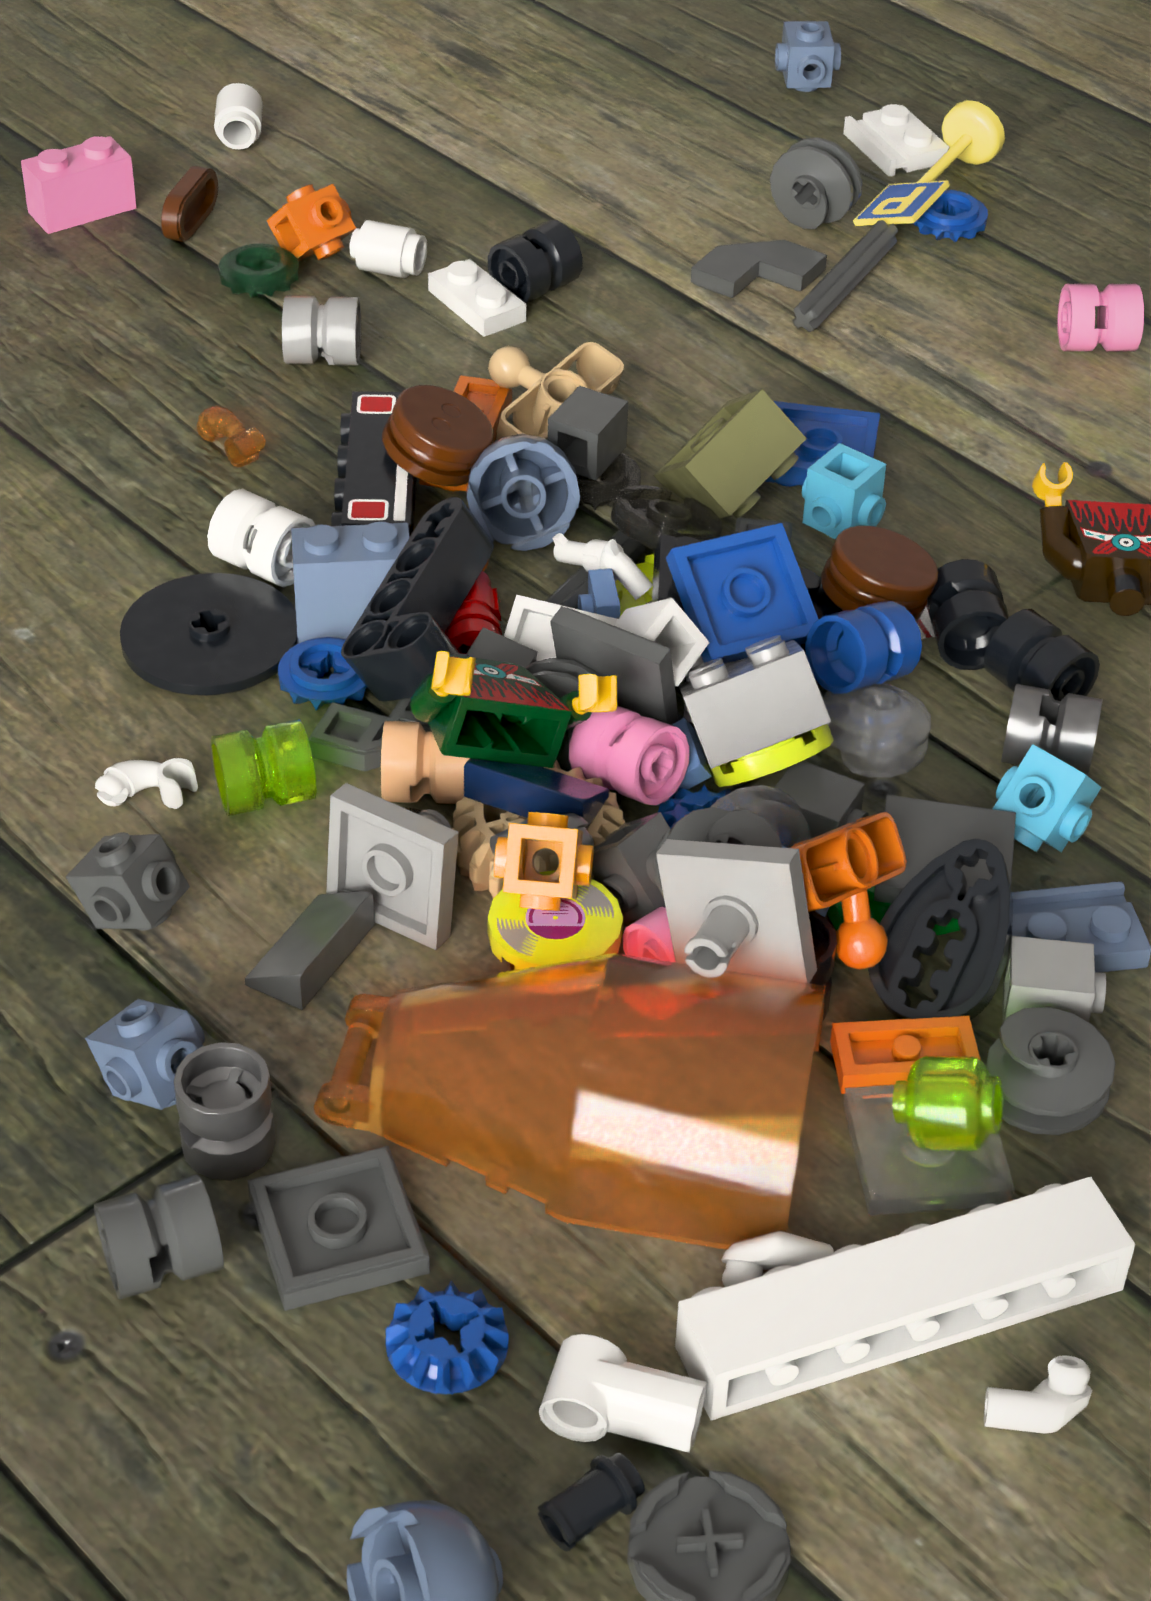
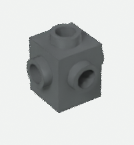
M661 812L621 825L618 830L605 838L606 841L594 846L592 875H594L595 881L603 884L618 900L623 915V923L640 919L659 907H665V901L655 882L654 873L656 850L661 838L670 830Z
M122 832L111 836H104L66 876L96 929H138L141 931L153 929L162 924L171 915V907L190 887L176 863L174 853L166 845L160 834L129 835Z

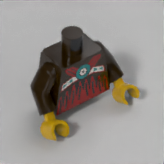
M1063 462L1058 471L1059 484H1054L1046 478V466L1043 463L1033 479L1032 488L1037 497L1045 501V508L1040 509L1042 552L1045 560L1065 579L1071 580L1077 598L1084 602L1109 603L1111 610L1121 616H1131L1138 613L1144 605H1151V504L1066 500L1065 506H1062V496L1073 479L1072 468L1067 462Z

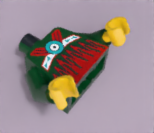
M438 651L436 653L434 672L427 674L422 679L411 698L410 708L416 719L429 723L439 750L443 755L553 768L566 730L590 718L592 712H614L617 710V675H579L578 690L558 698L527 669L518 664L474 658L466 654L451 655L446 651Z

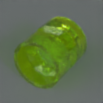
M300 719L265 726L262 737L255 738L248 730L211 737V751L216 782L227 816L262 810L267 798L271 797L279 806L316 799L317 787L314 763L308 737Z

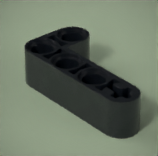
M451 497L439 502L422 517L341 649L343 658L379 701L412 698L422 679L427 674L434 672L436 653L438 651H446L451 655L461 654L445 632L490 558L494 544L459 497Z

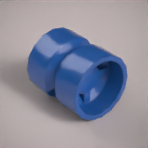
M884 601L858 607L855 610H846L826 615L817 620L808 632L805 651L815 680L824 689L834 694H847L868 688L873 684H882L896 680L911 673L920 660L922 640L920 629L912 614L898 603Z

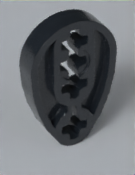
M981 839L965 840L932 860L908 882L882 918L880 924L884 927L888 938L887 952L882 960L874 967L868 968L879 998L885 1007L898 1019L969 1016L970 1020H972L992 1000L1007 963L1013 925V898L1007 866L1003 855L992 843ZM979 859H985L988 871L993 877L990 881L979 878L974 886L969 887L966 892L967 880L964 872L960 869L963 865L974 867ZM952 918L958 919L959 928L965 937L962 941L950 939L947 942L944 956L951 967L947 972L936 970L930 979V987L937 998L933 1003L922 1000L918 1004L917 1009L910 1008L911 1001L907 993L904 992V989L907 985L918 987L925 973L922 964L917 959L921 953L932 956L939 945L936 933L932 929L936 924L946 927Z

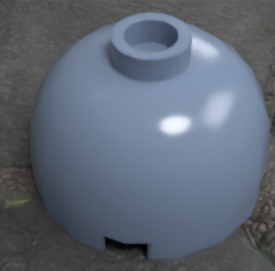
M522 433L502 437L484 449L471 468L467 486V500L469 510L493 542L495 539L501 544H513L511 549L527 551L546 547L554 542L552 538L557 533L565 534L578 508L580 492L576 470L565 453L544 437Z
M434 1500L407 1501L365 1510L355 1523L350 1540L365 1538L362 1546V1562L347 1565V1587L350 1601H498L503 1584V1572L499 1557L468 1516L453 1507Z

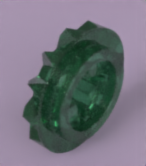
M254 243L241 246L224 255L218 265L221 285L230 287L233 294L249 293L251 298L258 294L272 297L274 291L290 290L291 283L299 280V263L295 255L284 248L271 244Z

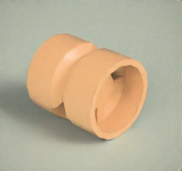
M384 721L381 749L382 799L393 803H419L424 794H431L437 804H456L457 801L463 800L464 765L470 758L443 755L439 750L433 733L426 732L420 722Z

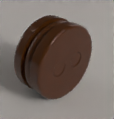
M416 385L405 389L398 396L392 414L384 426L382 440L389 456L409 474L436 485L459 486L468 483L472 466L484 449L492 444L493 429L489 419L482 410L462 395L438 386Z
M862 525L849 527L838 534L831 549L830 558L826 561L823 568L821 585L829 599L843 611L855 610L858 607L877 602L893 601L904 606L915 620L918 621L927 605L928 597L936 585L939 573L933 558L916 542L885 528Z

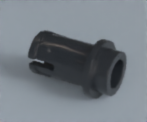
M617 1452L609 1458L604 1455H598L591 1461V1470L585 1473L582 1478L551 1500L538 1506L540 1511L538 1516L544 1529L554 1543L566 1552L576 1547V1543L618 1512L628 1515L636 1510L638 1505L637 1498L645 1493L644 1483L634 1465L621 1453Z

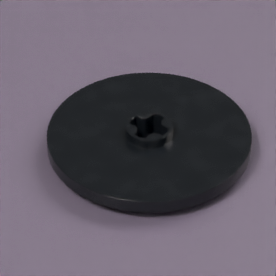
M226 573L185 576L165 582L151 589L132 604L126 612L120 627L121 649L127 664L139 677L164 690L187 695L232 693L255 686L278 672V665L282 656L290 648L298 644L296 611L291 602L280 591L254 578Z

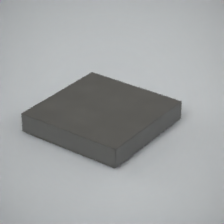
M560 607L550 620L556 658L574 660L593 669L599 676L617 675V706L670 725L679 721L671 650L669 647L568 607Z
M892 795L886 796L884 812L889 813L896 823L907 862L903 873L875 885L873 901L892 903L908 882L932 860L959 843L970 839L986 840L999 849L1007 866L1011 887L1016 812ZM979 859L974 867L963 865L960 869L964 872L967 880L966 892L969 887L974 886L979 878L990 881L993 877L988 871L985 859Z
M389 1146L247 1180L249 1198L284 1311L430 1273V1257Z

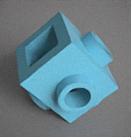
M841 443L837 444L808 468L807 477L802 487V497L805 499L802 523L825 533L833 539H836L841 531L849 527L862 525L876 526L880 522L886 507V500L882 497L886 464Z
M1032 744L1019 767H1011L1002 777L996 790V799L998 801L993 809L1016 812L1014 839L1035 852L1038 851L1044 842L1062 853L1068 841L1071 843L1077 841L1086 830L1092 817V810L1089 807L1102 787L1083 772Z

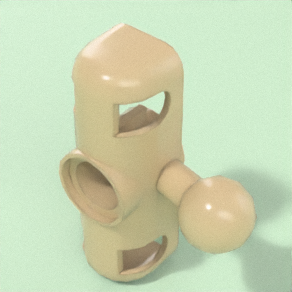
M586 342L551 371L544 374L530 366L528 356L520 348L506 346L496 350L491 356L488 365L491 379L499 387L512 389L522 386L528 389L502 411L497 427V440L502 437L522 433L544 437L548 440V418L579 386L607 395L612 394L619 385L624 370L623 362L595 342ZM576 359L578 374L568 370ZM512 413L514 426L507 421V418Z

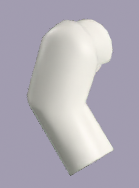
M782 1231L732 1243L721 1259V1262L726 1264L722 1282L725 1287L761 1277L763 1270H771L783 1265L794 1267L830 1256L834 1253V1250L830 1244Z
M1058 1356L1048 1364L1049 1377L1043 1380L1031 1392L987 1387L984 1406V1427L1043 1434L1057 1432L1088 1406L1092 1394L1091 1387L1087 1385L1091 1374L1088 1365L1077 1357Z

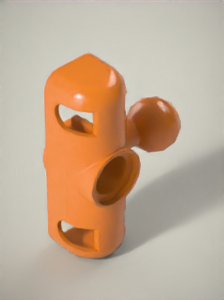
M887 812L860 818L855 822L848 823L809 840L795 843L791 847L792 849H799L808 912L827 908L841 901L844 922L836 931V954L847 967L859 970L871 968L878 964L887 952L888 938L884 927L874 918H871L867 889L903 873L906 869L907 860L899 832L893 817Z

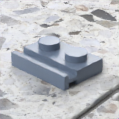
M1122 881L1011 892L1013 898L1012 936L1094 944L1095 972L1147 968L1151 955V946L1131 902H1126L1124 897L1125 887Z

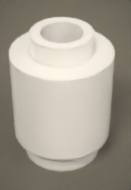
M234 83L224 87L217 96L214 128L218 138L229 148L245 149L252 145L261 133L263 103L261 96L253 87L242 83Z
M366 220L361 229L356 228L352 234L350 255L356 259V265L360 270L400 278H407L409 274L418 276L425 264L427 240L425 236L416 234L413 228Z

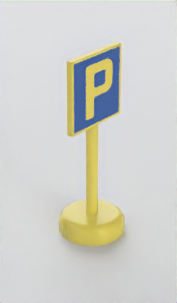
M966 100L957 103L945 115L942 124L943 140L949 146V150L918 182L888 184L853 220L854 225H874L880 220H884L887 224L915 223L950 186L948 180H935L956 158L965 163L980 165L991 161L1002 150L1005 135L1004 127L999 117L989 107L980 102Z

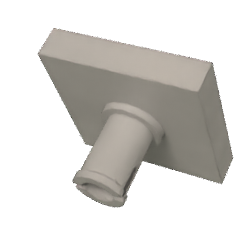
M345 783L330 795L326 894L357 891L372 893L375 923L437 950L451 936L459 832L451 829L445 817L435 810L426 809L417 814Z
M666 839L657 851L656 857L677 973L696 974L707 978L726 977L808 986L817 971L799 849Z

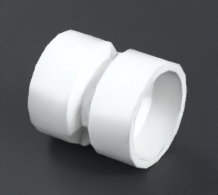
M238 489L228 494L216 508L209 525L208 547L213 556L244 570L249 569L252 574L278 586L286 587L294 583L291 528H308L315 526V523L312 519L283 506L276 507L274 502L245 489Z

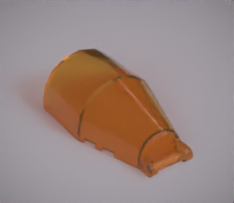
M612 953L397 990L391 997L360 994L354 996L350 1001L345 1016L348 1031L331 1080L320 1087L314 1111L326 1123L370 1131L445 1167L451 1161L486 1176V1186L506 1194L512 1188L544 1203L546 1214L565 1223L727 1250L732 1243L776 1231L787 1233L814 1051L819 1052L826 986L726 970L718 977L707 978L692 971L687 964ZM375 1038L377 1042L372 1063L370 1087L358 1085Z

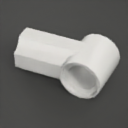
M586 1334L572 1335L563 1340L539 1409V1415L542 1422L550 1430L570 1440L581 1442L597 1441L604 1437L607 1431L689 1453L698 1432L707 1382L627 1362L626 1356L619 1347L598 1336Z

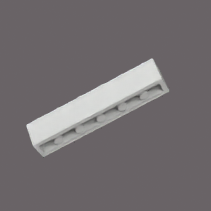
M1092 1177L1064 1185L1050 1184L1040 1188L1031 1195L998 1205L991 1203L983 1204L965 1215L936 1224H917L907 1228L899 1235L863 1246L858 1244L848 1245L835 1251L830 1256L794 1267L790 1265L778 1266L769 1270L761 1277L724 1288L715 1286L703 1289L691 1298L679 1301L675 1348L689 1377L707 1382L703 1406L710 1421L1121 1291L1124 1288L1135 1243Z

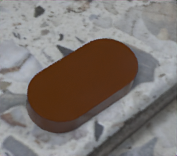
M196 165L190 167L169 192L161 215V228L165 238L186 242L212 212L218 196V178L213 169Z

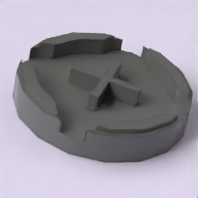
M709 1470V1477L696 1476L688 1479L689 1472L668 1477L644 1495L630 1521L627 1564L637 1591L647 1601H776L788 1578L791 1544L786 1532L787 1523L780 1507L758 1485L730 1472Z

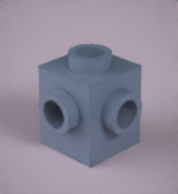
M784 21L782 43H776L775 68L776 71H783L786 88H794L803 92H811L818 88H831L833 70H839L841 65V46L839 42L834 43L828 21Z
M137 999L85 1039L113 1096L119 1097L124 1101H132L162 1110L165 1107L176 1104L174 1078L177 1067L188 1054L203 1046L205 1035L200 1024L187 1010Z

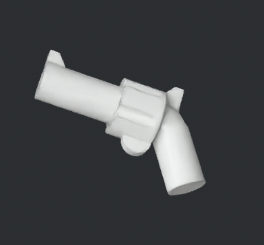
M557 533L552 538L555 543L554 557L557 561L583 566L587 572L588 570L612 568L614 580L618 579L635 600L653 586L632 559L624 553L623 548L615 539L610 541L593 539L588 543L567 540L560 533Z

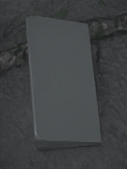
M357 891L318 895L245 977V985L303 1010L375 925L372 893Z

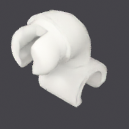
M173 758L163 763L147 760L119 762L104 771V775L100 776L95 783V789L99 790L97 793L98 798L104 804L114 807L122 805L128 796L132 797L141 790L149 787H159L164 805L177 809L183 804L181 788H187L192 792L198 790L192 762L183 758Z

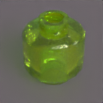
M923 1056L912 1064L907 1080H897L893 1091L894 1120L897 1124H906L911 1141L921 1149L978 1151L986 1143L989 1134H998L1000 1132L1004 1105L1002 1082L999 1076L990 1075L987 1066L978 1058Z

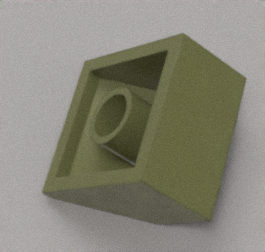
M760 389L727 401L653 476L666 488L713 520L731 515L739 518L760 499L761 495L756 490L769 476L776 480L797 462L799 457L794 451L807 438L767 393Z

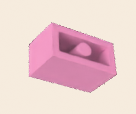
M111 136L91 137L86 139L83 144L61 150H44L36 157L21 160L28 213L47 234L137 209L131 156Z

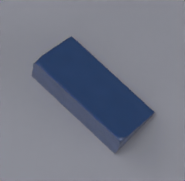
M471 758L464 765V797L528 818V812L550 814L575 813L589 823L585 827L587 830L609 797L608 788L544 767Z

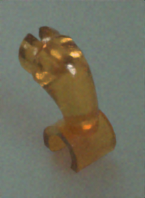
M210 406L199 415V420L196 424L198 434L209 442H214L215 437L223 438V436H226L228 439L224 443V448L233 466L243 467L258 459L259 452L264 449L266 440L259 430L253 427L246 430L235 414L226 407Z

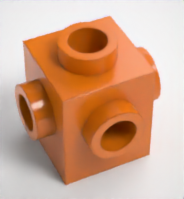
M310 184L294 191L286 197L288 203L266 220L289 265L314 254L318 261H321L338 253L345 248L341 240L356 229L350 208L346 201L339 196L334 184L317 191Z

